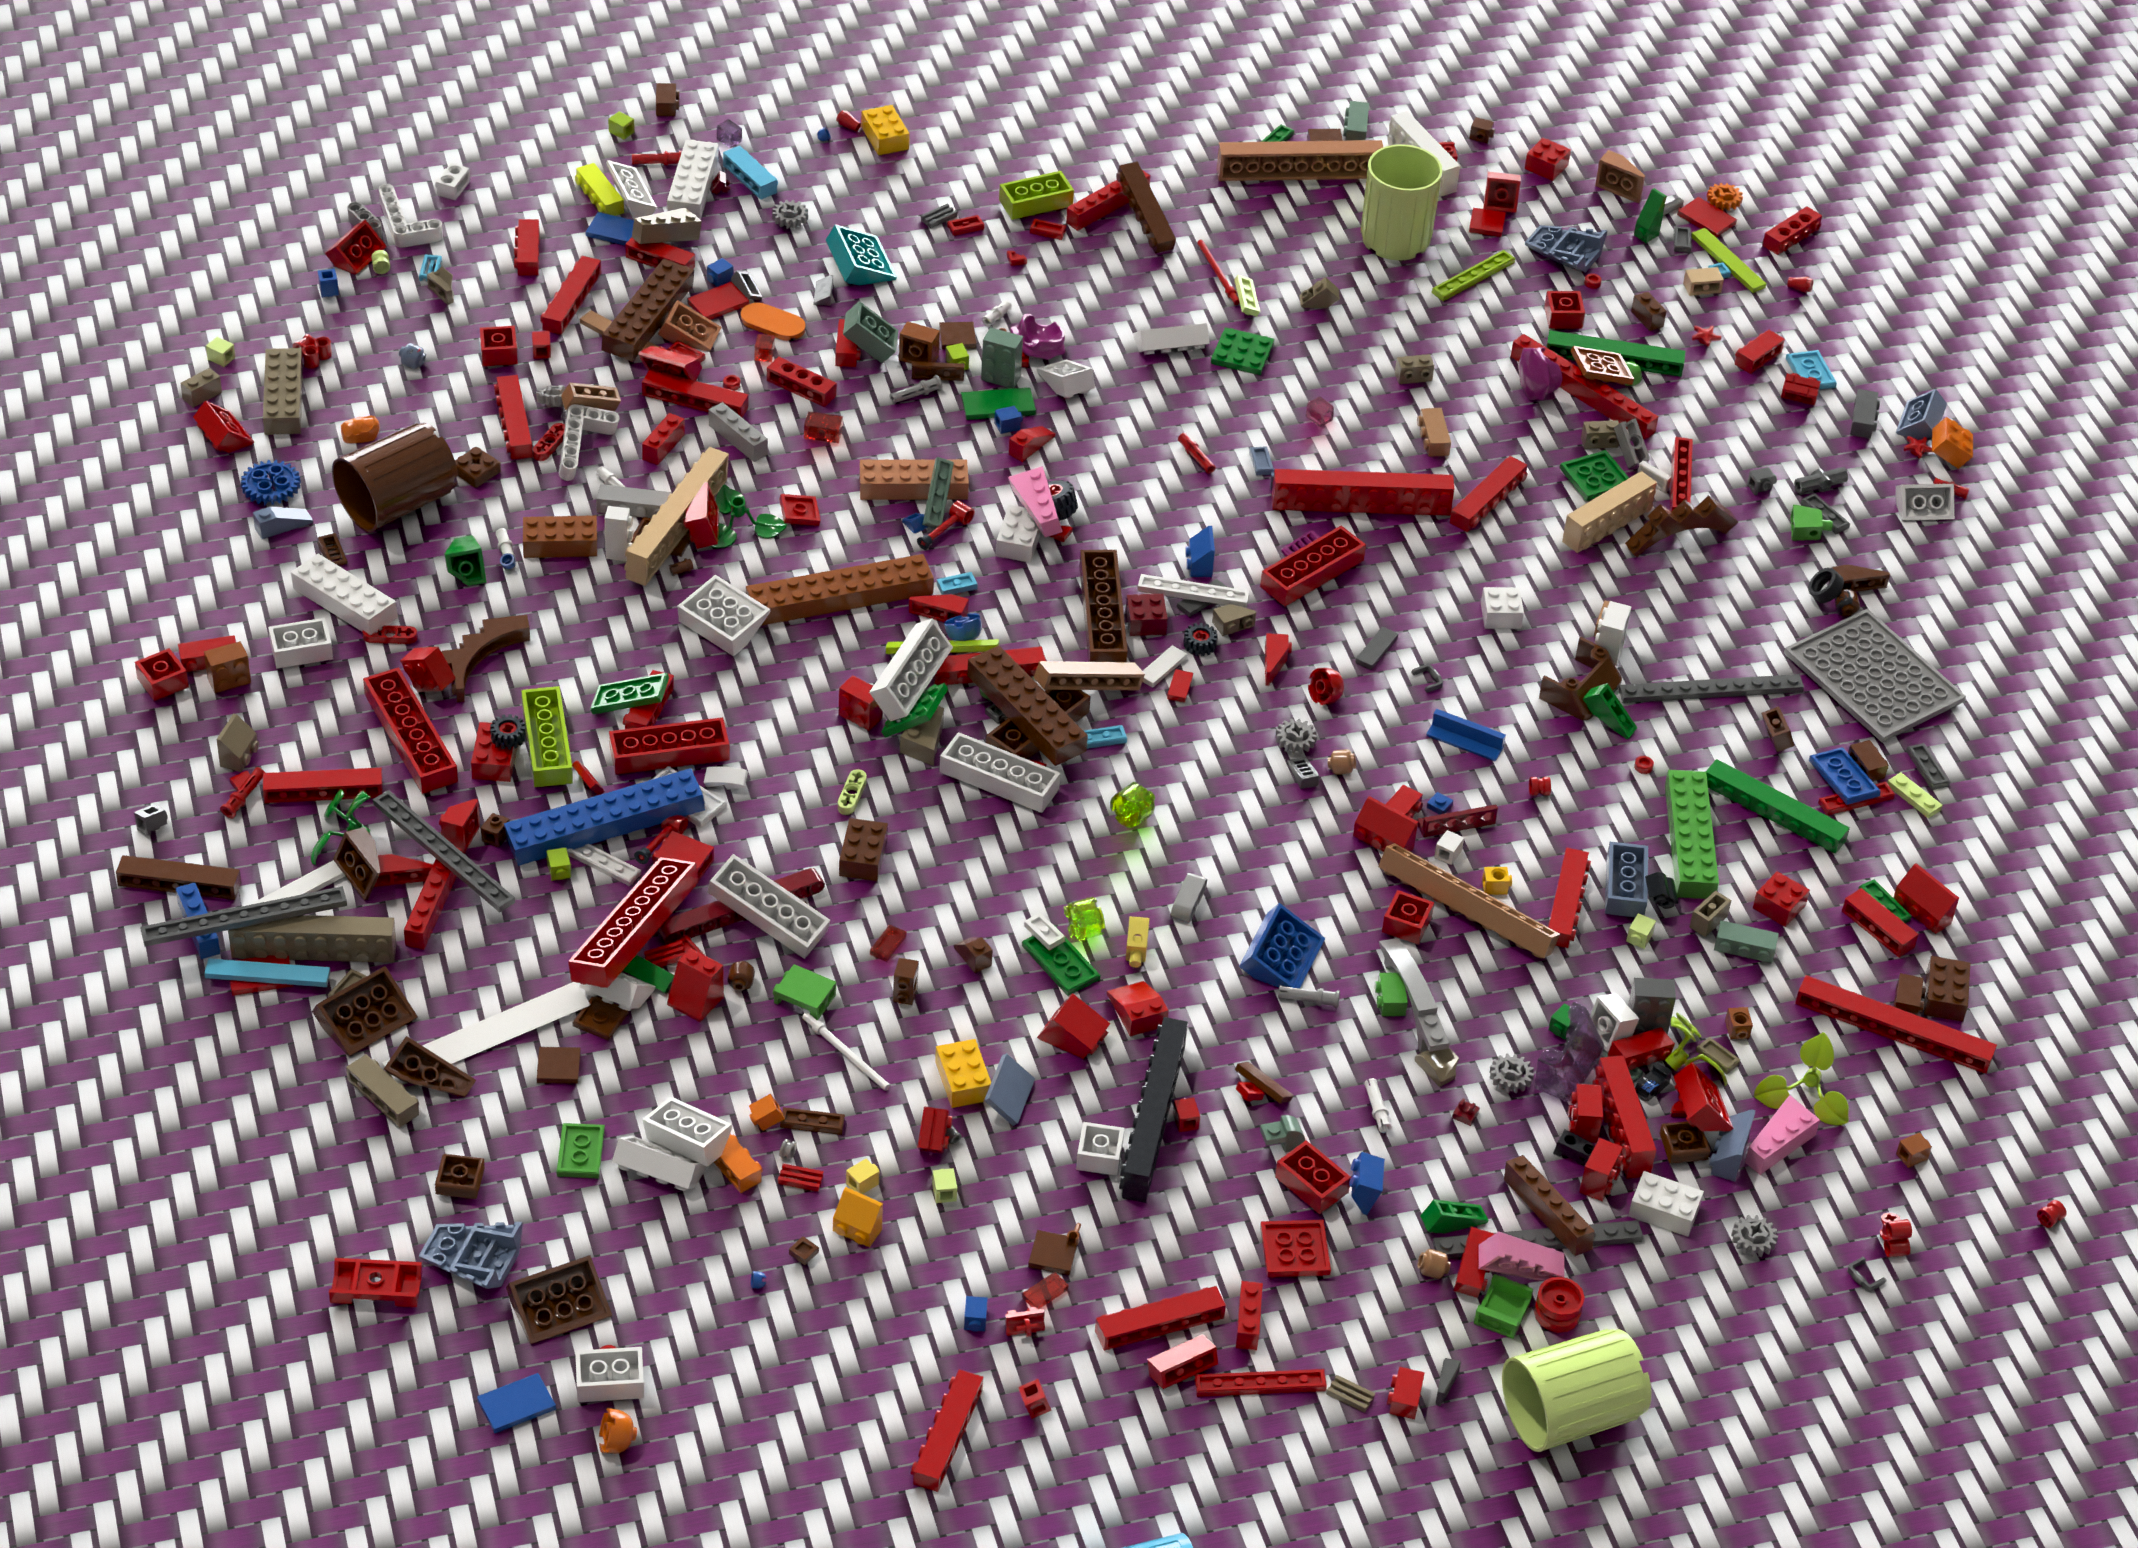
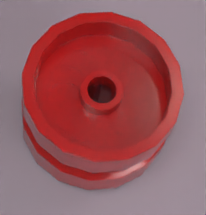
M1552 1277L1545 1280L1539 1286L1534 1308V1315L1538 1323L1545 1329L1557 1333L1574 1329L1580 1321L1585 1299L1582 1288L1573 1280L1564 1277Z

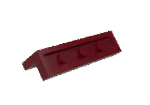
M1495 804L1418 818V828L1423 837L1444 834L1447 830L1456 832L1494 825L1496 823L1498 807Z

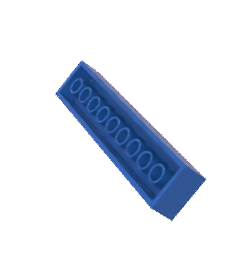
M689 768L504 823L506 839L517 865L520 866L547 858V850L565 847L566 849L574 850L587 844H594L661 824L671 816H688L704 811V797L692 769Z

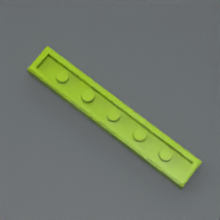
M1706 228L1692 232L1691 238L1719 263L1723 262L1731 271V274L1752 293L1766 288L1767 283Z
M1502 250L1432 288L1431 293L1440 300L1445 301L1514 264L1516 258Z
M999 639L948 640L953 646L950 653L986 652L999 646ZM904 641L887 642L886 654H896Z

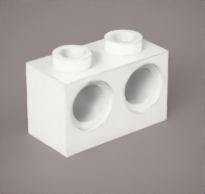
M451 163L435 182L437 195L456 200L470 182L469 168Z

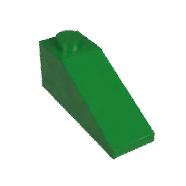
M1655 188L1651 190L1636 221L1634 236L1645 243L1659 236L1667 196Z
M1608 683L1591 688L1584 696L1583 700L1592 714L1625 739H1629L1637 729V726Z
M1433 1199L1420 1215L1428 1232L1443 1234L1487 1224L1489 1221L1481 1205Z

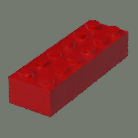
M1341 525L1262 570L1260 587L1283 606H1287L1364 561L1366 544Z
M723 717L609 731V748L615 775L664 769L668 766L672 768L730 760V744Z
M1624 1055L1602 1057L1595 1068L1596 1078L1593 1080L1592 1085H1601L1603 1119L1609 1126V1137L1613 1139L1615 1144L1623 1147L1621 1155L1624 1156L1620 1167L1621 1171H1624L1626 1179L1642 1177L1644 1171L1651 1173L1656 1147Z

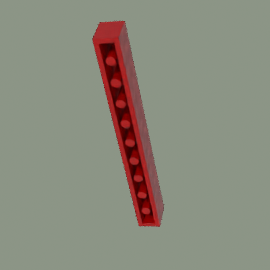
M1523 334L1513 341L1510 357L1519 362L1523 348L1544 347L1543 355L1550 361L1557 363L1561 369V389L1613 421L1618 420L1619 423L1626 421L1627 423L1636 418L1644 440L1656 432L1659 416L1602 381L1585 378L1579 367L1529 336Z
M1805 975L1795 1001L1796 1005L1987 1074L1997 1044L1808 975Z

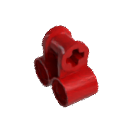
M306 334L302 340L293 343V348H301L306 368H317L320 365V360H327L332 357L331 340L328 337L322 336L315 339L311 335Z
M1884 1213L1881 1216L1883 1226L1880 1230V1237L1884 1240L1886 1256L1891 1258L1909 1255L1911 1247L1908 1238L1912 1237L1910 1221L1908 1219L1901 1220L1895 1213Z

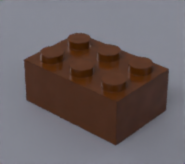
M849 818L839 859V876L878 881L888 839V823Z
M1936 956L1930 957L1926 971L1923 1015L1964 1021L1969 999L1970 962Z

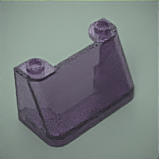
M1573 1002L1568 1011L1570 1025L1566 1038L1569 1040L1561 1052L1554 1048H1548L1542 1052L1537 1062L1535 1088L1563 1101H1571V1092H1575L1576 1084L1585 1083L1604 1050V1043L1586 1007Z

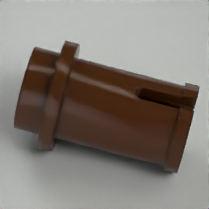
M687 558L684 561L669 565L672 576L686 571L691 572L694 569L691 559Z

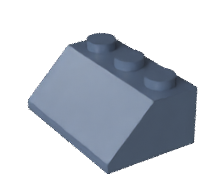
M1934 389L1908 400L1896 433L1905 437L1910 436L1917 440H1921L1924 437L1932 439V429L1941 422L1947 406L1940 393Z
M1748 1110L1729 1116L1734 1129L1731 1131H1719V1136H1722V1138H1717L1714 1147L1717 1154L1712 1153L1709 1165L1713 1166L1711 1175L1735 1182L1751 1131L1755 1110Z

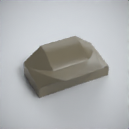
M442 266L437 271L427 274L428 288L449 305L454 302V292L452 290L453 275Z
M1450 1048L1431 1052L1427 1050L1415 1055V1062L1439 1087L1456 1078L1455 1069L1459 1057Z

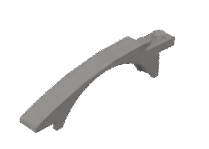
M1398 938L1379 941L1385 958V967H1393L1401 976L1407 989L1416 1023L1419 1051L1429 1050L1431 1052L1449 1049V1041L1437 1014L1438 1007L1414 959Z

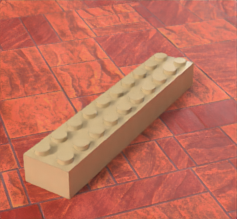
M709 447L705 453L701 454L698 462L693 464L691 471L685 474L683 481L677 484L672 494H669L665 504L660 506L657 514L652 516L650 523L644 526L642 533L639 536L637 535L631 547L629 546L626 549L625 557H627V561L624 567L626 579L644 586L647 585L687 533L688 529L685 528L683 519L686 518V510L702 485L708 482L715 497L726 483L728 453Z

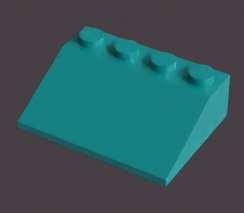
M834 225L826 238V242L846 283L866 285L897 279L894 269L876 235Z

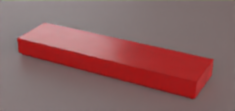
M1887 782L1875 784L1881 791L1879 797L1846 805L1838 794L1819 798L1818 804L1825 814L1829 816L1892 800L1895 797V793Z

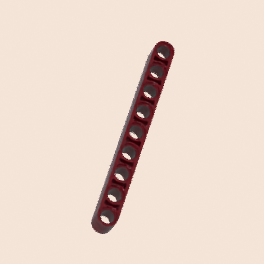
M808 868L774 880V882L799 899L817 894L825 887V882L815 868ZM718 900L669 917L657 931L665 944L668 945L685 936L691 939L746 918Z

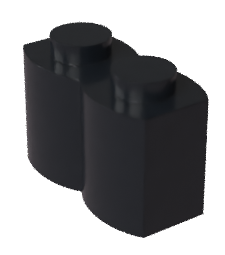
M1661 872L1645 876L1650 901L1664 909L1673 908L1675 904H1678L1673 878L1666 877Z

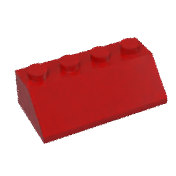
M1693 1062L1673 1076L1676 1083L1674 1087L1680 1094L1678 1098L1684 1105L1682 1109L1687 1114L1686 1120L1692 1127L1696 1126L1701 1131H1731L1734 1129L1718 1086Z

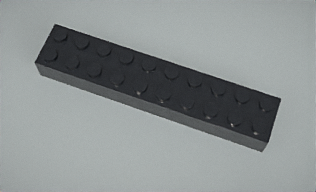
M1164 1017L1162 1025L1158 1024L1156 1036L1159 1038L1155 1039L1152 1051L1155 1053L1150 1055L1148 1067L1151 1068L1146 1070L1144 1082L1147 1083L1142 1086L1140 1096L1142 1098L1141 1101H1138L1136 1112L1139 1114L1134 1117L1133 1132H1130L1128 1142L1130 1145L1129 1148H1126L1124 1160L1127 1161L1121 1167L1120 1176L1124 1177L1120 1179L1119 1189L1122 1190L1123 1199L1147 1202L1185 1051L1188 1021Z

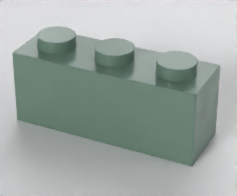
M1350 101L1349 107H1346L1343 131L1346 141L1366 140L1369 103Z
M1720 920L1714 950L1772 963L1779 933Z

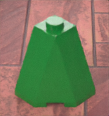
M474 536L454 538L444 553L447 572L468 586L487 583L482 548Z

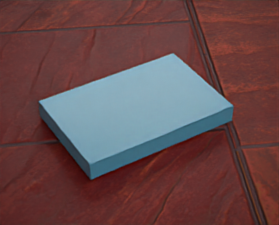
M1819 350L1786 355V360L1793 373H1797L1805 378L1814 377L1821 381L1819 390L1836 388L1837 382Z

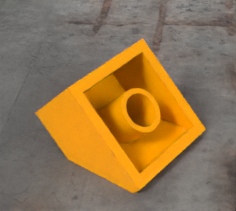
M845 1187L833 1216V1231L838 1235L854 1240L858 1244L870 1247L882 1231L883 1203Z

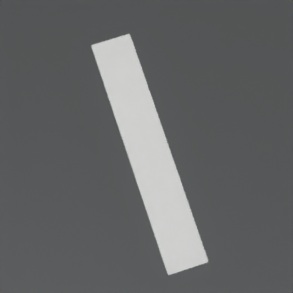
M572 982L422 1046L450 1064H453L588 1007L590 1003L576 982ZM389 1060L382 1062L383 1065L386 1066ZM392 1075L393 1079H394L397 1083H401L402 1085L405 1084V1083H408V1082L401 1081V1080H399L398 1078H396L395 1076Z

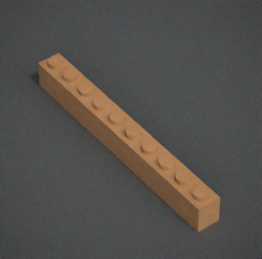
M1395 843L1386 846L1378 866L1384 870L1385 874L1399 878L1403 884L1412 885L1418 892L1433 897L1434 901L1444 903L1452 911L1466 915L1465 917L1468 920L1479 922L1483 928L1493 930L1501 938L1515 942L1517 947L1531 951L1535 957L1545 958L1552 954L1559 938V933Z

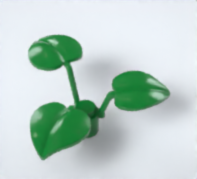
M724 484L716 496V503L720 513L729 514L732 512L728 527L719 523L718 544L709 547L721 549L731 546L737 537L736 532L731 530L734 517H742L745 513H747L751 522L756 525L754 531L761 538L769 539L777 536L786 529L787 524L779 517L767 513L758 515L757 521H755L749 512V508H746L744 496Z
M339 790L334 800L328 805L324 817L327 819L334 810L349 823L346 831L365 827L368 833H370L371 830L360 823L352 814L364 801L371 797L364 791H361L353 800L345 816L337 809V805L344 794L343 790ZM335 831L324 833L312 849V864L316 866V858L331 835L343 837L344 833Z

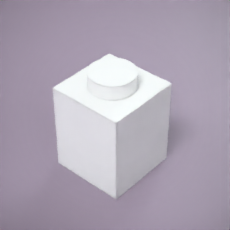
M1447 830L1436 844L1434 857L1452 865L1462 852L1464 837Z

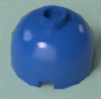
M970 613L967 614L968 617L959 615L946 620L944 626L948 637L951 640L957 641L977 639L982 630L980 615Z

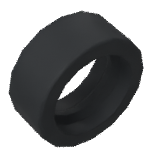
M1833 568L1821 569L1809 582V594L1820 603L1830 602L1841 592L1844 585L1843 577ZM1828 581H1830L1829 585H1828L1826 588H1824L1823 590H1821V589L1823 588V586H1824Z

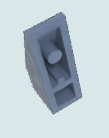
M267 507L253 512L254 527L261 539L313 523L306 509Z

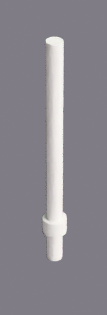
M808 1012L803 1015L802 1018L812 1026V1030L816 1034H821L884 1091L889 1089L890 1084L828 1031L823 1022L816 1020Z

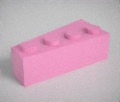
M1043 466L1009 476L1008 479L1013 492L1017 495L1022 505H1024L1028 514L1033 518L1044 537L1061 533V525Z
M1789 1095L1749 1146L1745 1163L1761 1175L1816 1135L1820 1119Z
M1497 1232L1479 1244V1269L1545 1281L1552 1277H1564V1253Z

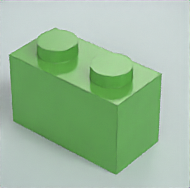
M1379 973L1378 981H1375V993L1379 995L1377 996V1008L1381 1009V1016H1406L1408 1002L1405 984L1399 973Z

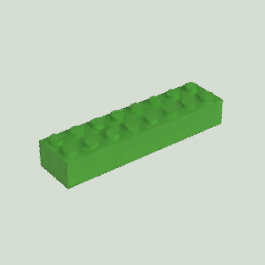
M1668 770L1665 794L1677 897L1707 899L1715 890H1718L1719 879L1706 772Z

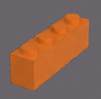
M730 1134L722 1155L714 1161V1164L734 1187L742 1193L761 1183V1173L763 1170L759 1162H755L751 1158L749 1151L739 1144L737 1137L734 1134Z

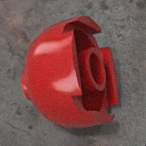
M1317 668L1310 674L1311 684L1308 685V691L1315 703L1319 702L1320 705H1329L1341 698L1344 691V682L1339 672L1332 668Z

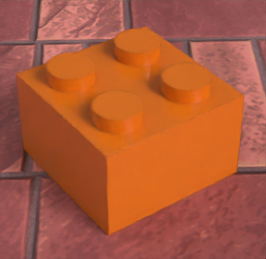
M1945 417L1932 429V452L1959 469L1973 457V434L1968 429L1961 427L1956 421Z

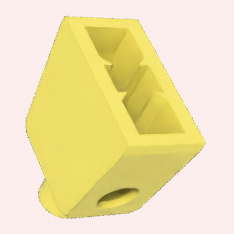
M1129 917L1126 960L1129 961L1131 967H1140L1141 962L1146 960L1149 918Z

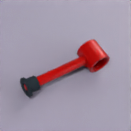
M959 500L954 502L949 510V515L951 516L930 534L917 538L919 547L927 550L929 545L932 544V540L955 522H961L964 525L968 524L974 517V509Z
M675 815L665 819L661 823L663 830L646 848L635 852L634 857L636 861L640 864H647L651 853L672 831L679 834L684 833L688 825V818Z

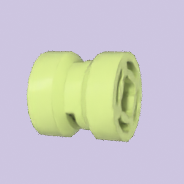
M383 250L375 251L372 254L373 270L377 274H385L390 270L389 255Z

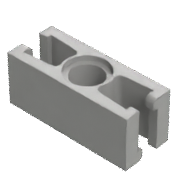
M1636 418L1627 423L1626 421L1621 422L1614 427L1628 468L1635 467V465L1642 461L1647 462L1650 460Z

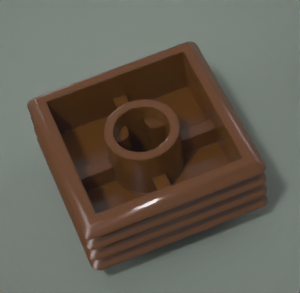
M477 446L455 460L458 477L475 488L501 472V462Z
M1688 1121L1661 1124L1659 1134L1669 1163L1709 1159L1711 1150L1704 1131H1701L1696 1126L1692 1127Z
M443 1154L435 1181V1194L476 1199L485 1169L484 1158Z

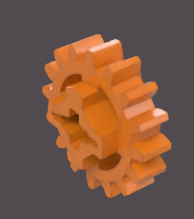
M1722 183L1719 185L1714 184L1713 187H1709L1707 192V202H1710V204L1715 205V207L1720 208L1722 211L1724 208L1730 211V208L1735 210L1736 207H1740V204H1742L1743 193L1739 192V188L1735 189V185L1731 186L1728 183L1726 185Z

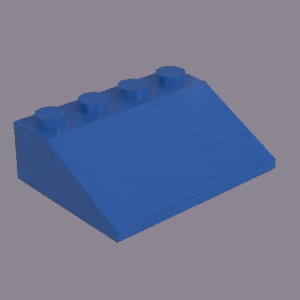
M1278 903L1266 914L1239 967L1254 979L1270 985L1300 988L1325 937L1282 904Z

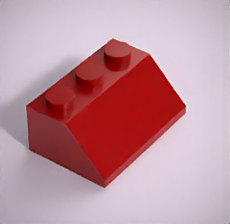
M363 220L327 250L325 255L335 267L356 275L372 261V254L375 251L384 250L387 246L369 223Z
M650 346L639 351L638 354L647 371L651 369L696 381L702 369L697 357L683 355L679 351H669L661 346Z
M204 401L193 416L197 422L196 425L205 432V437L212 441V446L218 451L223 450L231 453L254 443V440L236 417L227 409Z
M1368 796L1355 821L1353 836L1383 852L1386 846L1394 843L1411 852L1415 846L1418 821Z
M1917 863L1910 868L1896 886L1893 897L1906 911L1935 934L1952 924L1959 901L1957 895Z

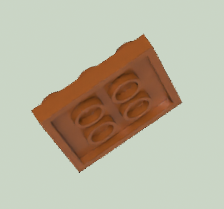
M1578 346L1572 347L1571 353L1585 378L1589 380L1599 379L1603 382H1617L1620 385L1633 384L1634 377L1620 353Z

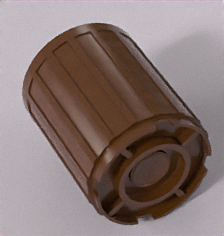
M415 423L334 460L332 464V478L336 493L345 511L359 528L366 532H373L451 493V490L457 486V482L454 483V478L458 476V471L453 454L442 436L439 438L434 433L436 429L428 423Z

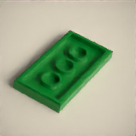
M1030 387L961 392L966 420L995 418V410L1014 405L1018 412H1021L1022 416L1036 415Z
M667 673L599 685L590 711L592 714H599L662 702L669 676Z
M1034 935L1022 941V947L1067 996L1100 980L1101 975L1066 937L1065 942L1051 950H1048Z

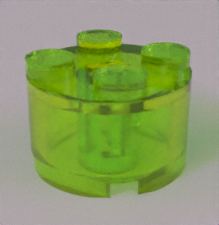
M1132 782L1111 798L1110 808L1111 811H1115L1117 815L1115 818L1121 825L1132 828L1140 825L1154 813L1155 795L1138 783Z
M1093 896L1070 902L1067 906H1064V914L1069 921V935L1071 937L1075 936L1079 941L1104 934L1101 929H1105L1103 912L1101 907H1096L1095 902L1098 901Z

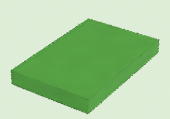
M563 1123L556 1171L557 1177L599 1178L605 1125Z

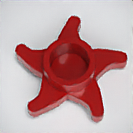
M1694 326V330L1697 333L1692 336V340H1698L1701 344L1709 347L1712 341L1721 340V336L1713 333L1714 326H1710L1708 329Z
M1907 436L1906 440L1910 444L1904 447V451H1910L1913 455L1918 456V458H1922L1924 452H1932V447L1926 445L1927 437L1917 440Z

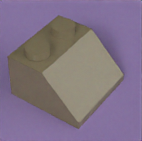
M234 713L216 739L220 767L238 772L243 771L244 767L250 763L253 753H256L259 748L256 732Z

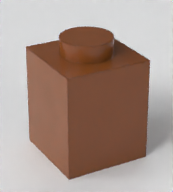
M1919 1132L1900 1140L1896 1154L1910 1168L1928 1160L1932 1146Z

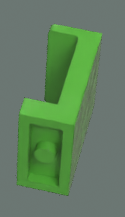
M794 964L789 971L787 970L784 973L780 984L775 985L773 989L774 1003L778 1005L781 1000H785L809 1010L810 1015L819 1020L836 996V981Z
M1494 1274L1482 1304L1478 1305L1473 1324L1514 1339L1531 1303L1533 1289Z

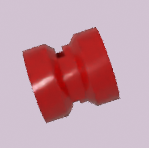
M1530 777V796H1537L1539 793L1544 796H1550V777H1543L1542 779Z
M2052 1200L2047 1204V1207H2042L2037 1212L2039 1222L2046 1228L2054 1226L2057 1221L2064 1219L2067 1215L2066 1208L2058 1200Z

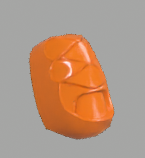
M372 415L356 417L341 424V435L345 443L373 441L380 430L379 421Z

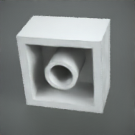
M1483 587L1481 609L1485 629H1521L1524 610L1520 588Z
M1617 993L1597 997L1585 1028L1609 1053L1613 1041L1633 1035L1639 1018Z
M1083 1122L1076 1170L1117 1176L1123 1146L1124 1128Z

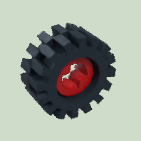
M1194 623L1193 626L1189 625L1184 633L1185 650L1189 651L1190 654L1195 653V656L1201 654L1202 657L1205 656V653L1210 655L1217 647V631L1214 630L1213 626L1209 628V624L1203 626V623H1200V625H1197V623Z
M508 714V717L502 715V718L498 716L496 721L493 720L490 725L491 740L493 744H496V747L501 745V749L508 747V750H511L513 746L516 749L518 745L521 746L526 740L525 722H523L522 718L518 719L516 715L514 718L512 714Z

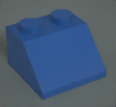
M1207 526L1189 539V546H1185V557H1188L1186 569L1190 570V577H1212L1215 555L1212 526Z
M1361 1152L1357 1159L1354 1158L1352 1161L1351 1171H1353L1349 1186L1352 1187L1351 1197L1362 1214L1367 1215L1383 1191L1385 1159Z

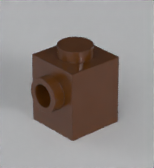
M1475 117L1471 125L1469 139L1488 144L1490 138H1494L1495 135L1494 122Z
M492 813L480 827L482 842L500 847L506 839L504 823L510 822L509 818Z

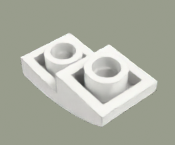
M707 767L704 784L706 787L724 785L727 790L745 788L748 771L734 767Z

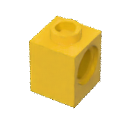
M1484 867L1482 876L1484 893L1488 895L1508 894V889L1512 886V875L1508 874L1507 867Z

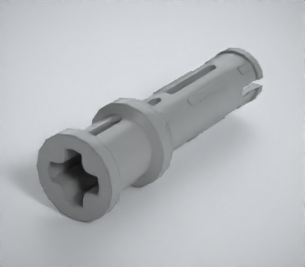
M936 375L933 379L921 380L918 385L890 393V400L893 404L920 394L926 396L929 392L940 391L943 388L941 379Z
M1281 985L1279 987L1278 998L1316 1002L1318 1006L1322 1004L1331 1005L1335 1008L1339 1006V990L1331 992L1324 991L1323 988L1315 991Z

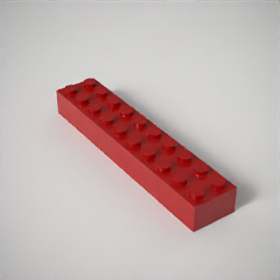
M1275 469L1272 487V510L1450 516L1455 490L1453 475Z
M660 857L570 958L568 963L571 982L608 988L698 884L696 862Z

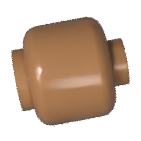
M1349 749L1334 750L1331 757L1328 758V768L1332 769L1335 775L1352 773L1353 769H1356L1355 754H1352Z
M1427 1249L1420 1254L1417 1266L1422 1275L1440 1279L1444 1274H1448L1451 1263L1448 1261L1446 1253Z

